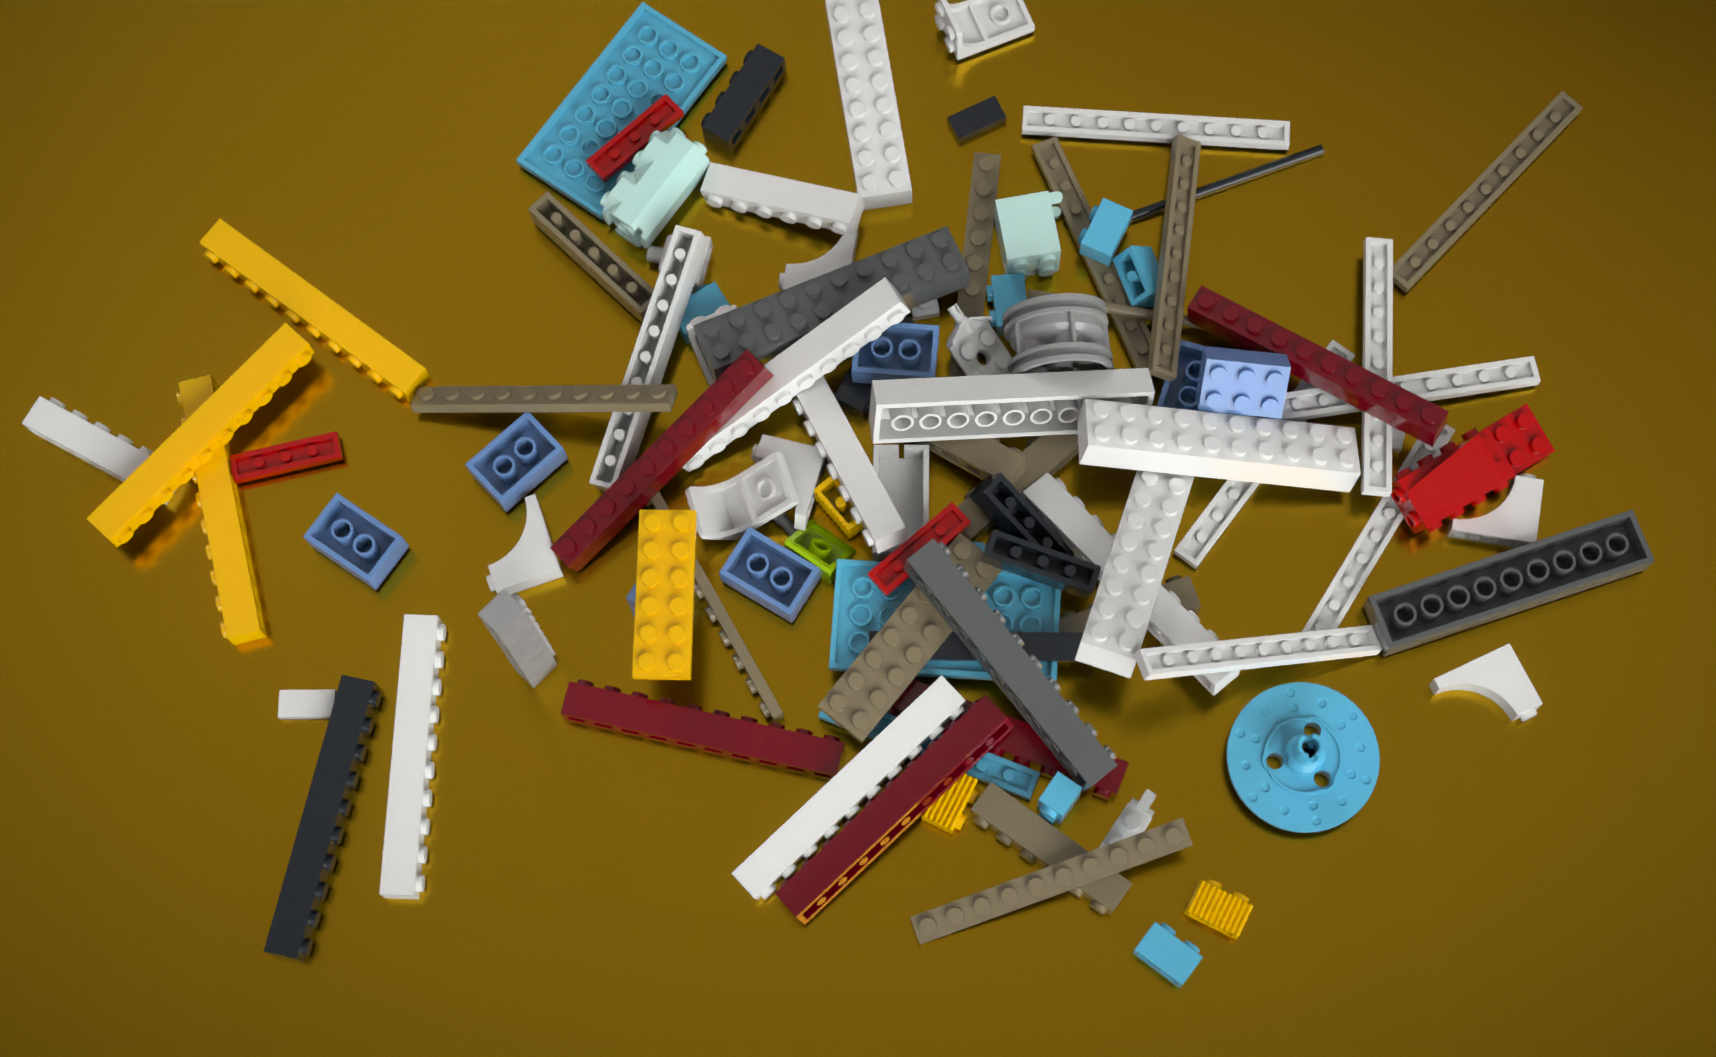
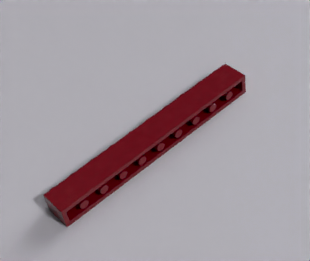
M1202 285L1187 307L1188 321L1243 350L1287 354L1291 366L1290 374L1432 447L1446 426L1449 411Z
M746 349L550 548L567 567L580 571L774 375L756 356Z
M578 679L577 683L569 681L560 713L564 720L826 779H832L840 771L845 751V744L840 742L839 737L825 734L821 738L812 736L813 732L806 729L797 728L796 732L785 730L784 725L775 722H769L767 726L757 723V719L748 716H741V719L730 717V713L721 710H714L713 713L702 711L703 708L694 704H687L686 707L675 705L676 702L667 698H659V701L648 699V695L641 692L633 691L629 695L621 693V689L614 686L605 685L604 689L593 687L594 683Z
M913 680L887 713L893 716L900 715L930 685ZM966 700V704L963 706L965 711L957 719H960L968 711L973 702ZM1006 715L1014 725V728L989 750V753L999 757L1004 755L1012 758L1013 762L1027 768L1032 766L1040 769V774L1050 779H1053L1059 771L1075 782L1028 723ZM949 719L942 726L945 729L941 733L942 735L947 731L948 726L953 722L951 719ZM1116 758L1114 761L1117 766L1089 788L1094 790L1093 795L1105 800H1109L1110 797L1116 798L1129 762Z
M986 695L974 701L968 711L960 719L954 720L939 739H934L919 758H915L908 763L906 770L898 778L890 780L880 795L869 800L862 812L856 817L849 819L844 824L843 829L835 837L828 839L814 857L808 858L793 877L784 880L780 885V889L775 894L793 915L806 925L1010 732L1014 725Z

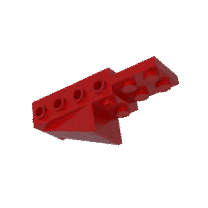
M1528 404L1522 405L1480 431L1476 427L1461 435L1463 440L1455 444L1453 440L1440 447L1441 453L1433 457L1432 454H1429L1417 461L1418 467L1411 470L1407 467L1394 475L1396 480L1392 482L1391 497L1396 502L1414 534L1423 530L1431 533L1443 526L1441 520L1449 517L1452 520L1465 512L1463 507L1470 503L1473 507L1488 499L1485 495L1492 490L1494 493L1505 489L1509 486L1508 480L1515 477L1516 474L1555 452Z

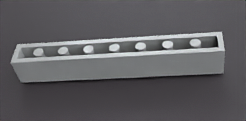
M503 589L478 613V616L513 668L534 688L558 665L554 659L556 653L552 650V646L548 643V639L544 636L543 631L535 621L536 619L531 614L532 612L527 607L525 601L517 593L514 592L510 595Z

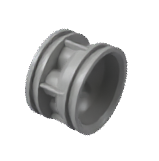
M1057 293L1038 296L1011 306L1002 316L1004 337L1016 351V356L1007 365L1009 374L1114 369L1108 334L1107 306L1102 299L1096 296L1081 293Z

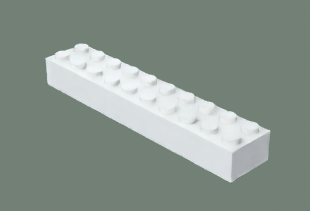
M824 0L856 192L860 194L863 200L864 210L912 203V187L879 0Z
M1149 368L872 380L869 425L873 444L1078 434L1077 416L1085 399L1152 406L1155 390Z
M1085 399L1077 416L1079 464L1342 492H1350L1361 475L1355 428L1094 399Z
M1137 470L1075 657L1076 661L1131 678L1137 662L1134 654L1141 649L1194 476Z

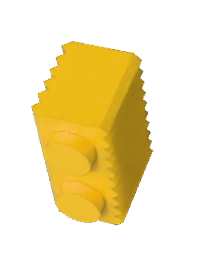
M830 476L814 489L816 502H819V506L826 510V514L833 518V522H836L840 530H843V534H846L847 538L851 539L863 530L864 527L862 523L856 524L850 512L853 506L850 501L844 502L838 489L841 486L838 478L833 480Z
M964 774L922 814V820L950 834H953L955 829L961 830L968 816L964 813L968 803L973 805L979 795L980 789L976 788L978 780Z
M1207 878L1206 882L1200 879L1184 914L1237 940L1253 908V905L1248 903L1249 898L1238 892H1233L1231 895L1221 890L1223 886L1212 879Z

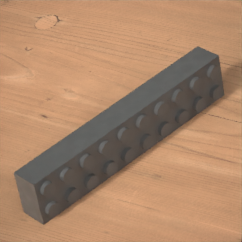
M948 227L940 228L694 325L697 342L715 381L746 349L765 365L884 277L897 289L909 309L970 286L969 268Z
M1632 509L1369 596L1363 606L1383 649L1381 650L1383 657L1644 571L1655 560Z
M933 538L906 560L903 570L1068 774L1082 787V791L1084 792L1117 766L1114 761L1117 758L1107 745L1102 746L1096 739L1098 734L1090 723L1086 722L1084 724L1077 716L1080 712L1070 699L1064 700L1059 693L1061 688L1051 676L1047 679L1040 670L1043 668L1040 661L1033 654L1029 656L1022 648L1024 642L1014 631L1012 633L1008 631L1004 626L1006 620L997 609L992 611L986 604L987 596L978 586L974 588L967 579L970 576L960 564L956 566L949 558L951 552L942 542L937 543Z

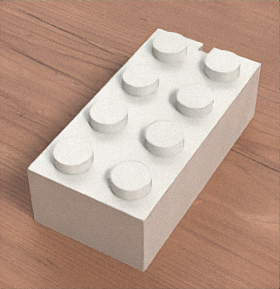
M874 445L873 468L906 526L909 539L929 522V445H904V458H899V445ZM904 542L879 554L872 545L873 561H883Z

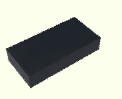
M994 95L947 117V122L956 139L961 143L1006 122L1007 117Z

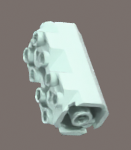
M676 127L662 133L658 130L654 131L649 138V144L643 151H638L632 161L636 166L635 170L631 173L623 171L617 179L616 186L611 192H606L600 202V205L604 207L602 210L604 221L608 225L613 222L617 226L614 231L636 247L643 245V248L648 249L708 170L710 161L705 155L707 149L698 141L693 143L688 140L685 134Z

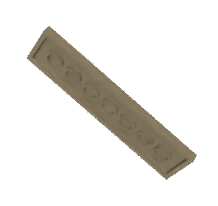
M961 533L948 546L951 552L949 558L956 566L960 564L970 576L967 579L974 588L978 586L984 593L1003 571L981 562L983 551ZM915 586L817 707L861 743H863L929 662L946 638L953 632L917 586Z

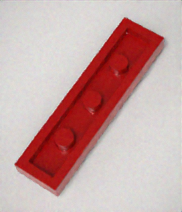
M667 94L663 95L586 160L587 166L605 183L634 159L638 151L645 149L654 131L658 130L661 133L667 131L684 116V112Z
M337 431L229 455L233 480L236 484L344 460L340 437Z
M951 502L868 572V578L887 597L909 578L908 574L903 570L905 562L909 557L933 538L937 543L942 542L947 546L959 533H962L971 525V521Z

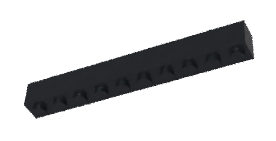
M346 675L341 676L265 944L264 952L270 955L304 962L305 956H309L313 940L310 937L313 928L318 926L321 915L318 908L321 899L324 900L328 892V883H326L328 873L333 871L336 863L335 847L336 844H340L344 833V828L341 827L344 816L347 817L351 809L349 797L351 790L355 789L358 784L359 773L357 769L359 761L362 762L366 755L367 746L364 743L367 734L370 735L373 730L374 718H372L374 708L378 707L381 701L382 692L379 691L380 687L374 681Z

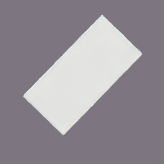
M335 689L279 690L278 718L329 719L337 691Z

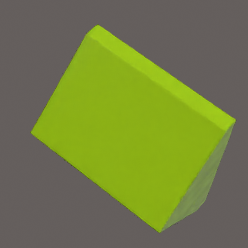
M812 519L807 523L805 531L797 530L784 543L786 549L819 567L821 578L830 585L836 579L837 559L850 560L856 549Z

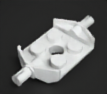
M957 303L948 308L947 310L956 324L953 325L955 328L948 338L946 347L966 376L1009 374L1007 365L1012 357L988 321L992 317H965ZM977 353L985 356L986 365H981L977 361Z

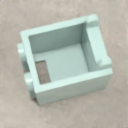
M1049 191L995 200L994 224L1004 274L1024 273V279L1031 275L1049 276L1054 274L1055 271H1059L1061 247L1055 219L1060 217L1061 209L1057 206L1052 207V204L1062 202L1063 195L1061 192L1049 193Z

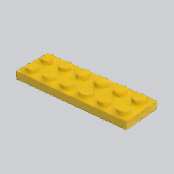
M639 510L633 679L691 680L697 536L696 510Z

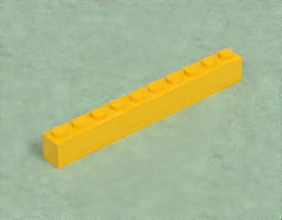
M219 219L200 240L199 243L205 250L203 255L214 264L220 262L224 265L223 270L234 279L238 276L244 280L243 284L255 294L258 291L265 295L263 299L275 309L280 306L285 310L284 314L294 323L302 322L306 325L304 329L316 339L321 336L326 340V346L337 354L339 351L347 355L345 359L357 369L362 366L368 371L366 373L367 376L374 382L379 384L382 381L388 385L387 390L396 398L400 399L403 396L410 402L415 396L418 387L423 386L430 378L425 367L222 219Z
M284 323L86 519L117 548L121 544L128 542L132 538L134 531L141 524L148 522L152 518L154 511L161 504L167 503L172 498L174 491L181 484L187 483L201 464L203 465L210 461L216 449L228 443L233 437V433L241 425L247 424L251 420L253 413L260 406L266 405L271 400L273 393L280 386H285L299 367H304L311 360L314 351L309 343L287 323Z
M211 375L178 382L180 392L176 393L177 401L180 408H183L185 417L181 418L182 424L218 389V384ZM228 442L216 449L210 461L206 464H201L194 471L192 478L195 484L198 483L199 493H196V501L199 509H203L204 518L200 522L203 533L208 535L209 544H206L205 548L208 559L212 560L214 567L210 571L213 585L217 586L219 593L218 596H215L218 611L222 612L224 622H220L221 632L224 638H227L232 644L238 645L266 638L267 635L238 486L233 480L229 457L231 451Z

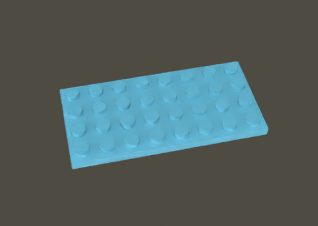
M642 2L516 159L517 164L603 220L602 210L604 207L600 205L602 197L606 192L613 190L619 175L623 171L631 173L635 170L636 166L632 163V159L604 183L587 166L586 160L665 94L682 109L685 115L727 62V56ZM680 120L676 122L672 127H670L667 131H670L673 127H676Z
M837 559L829 671L846 672L869 644V631H879L915 588L916 584L910 577L886 597L867 576V573L881 561ZM1003 570L984 593L988 598L986 604L992 611L997 609L1006 620L1004 626L1009 632H1059L1061 590ZM929 661L917 675L926 677H940L942 675L944 678L993 681L978 661ZM1040 662L1043 666L1040 670L1047 679L1051 676L1056 681L1057 662Z

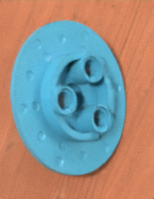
M1306 682L1286 683L1260 693L1239 713L1232 726L1227 743V768L1233 787L1240 799L1260 819L1287 831L1298 833L1320 832L1346 822L1367 802L1373 792L1379 774L1380 754L1378 742L1367 717L1346 696L1319 684ZM1313 727L1316 729L1318 735L1314 733L1312 735H1306L1304 733V728ZM1302 747L1312 751L1313 757L1308 758L1309 754L1305 753ZM1267 758H1277L1280 761L1281 767L1279 769L1270 768L1267 765ZM1320 774L1326 777L1327 786H1318L1314 782V776Z

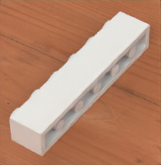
M712 162L709 164L700 189L706 202L713 207H731L740 213H745L746 211L754 212L763 218L777 217L790 224L800 222L813 229L823 227L841 235L856 233L865 207L858 193Z
M39 396L22 422L30 432L123 482L153 453L144 446L140 449L132 446L133 441L121 434L115 437L109 433L111 430L99 422H96L94 425L87 421L88 417L75 409L72 413L65 410V405L52 397L50 400Z

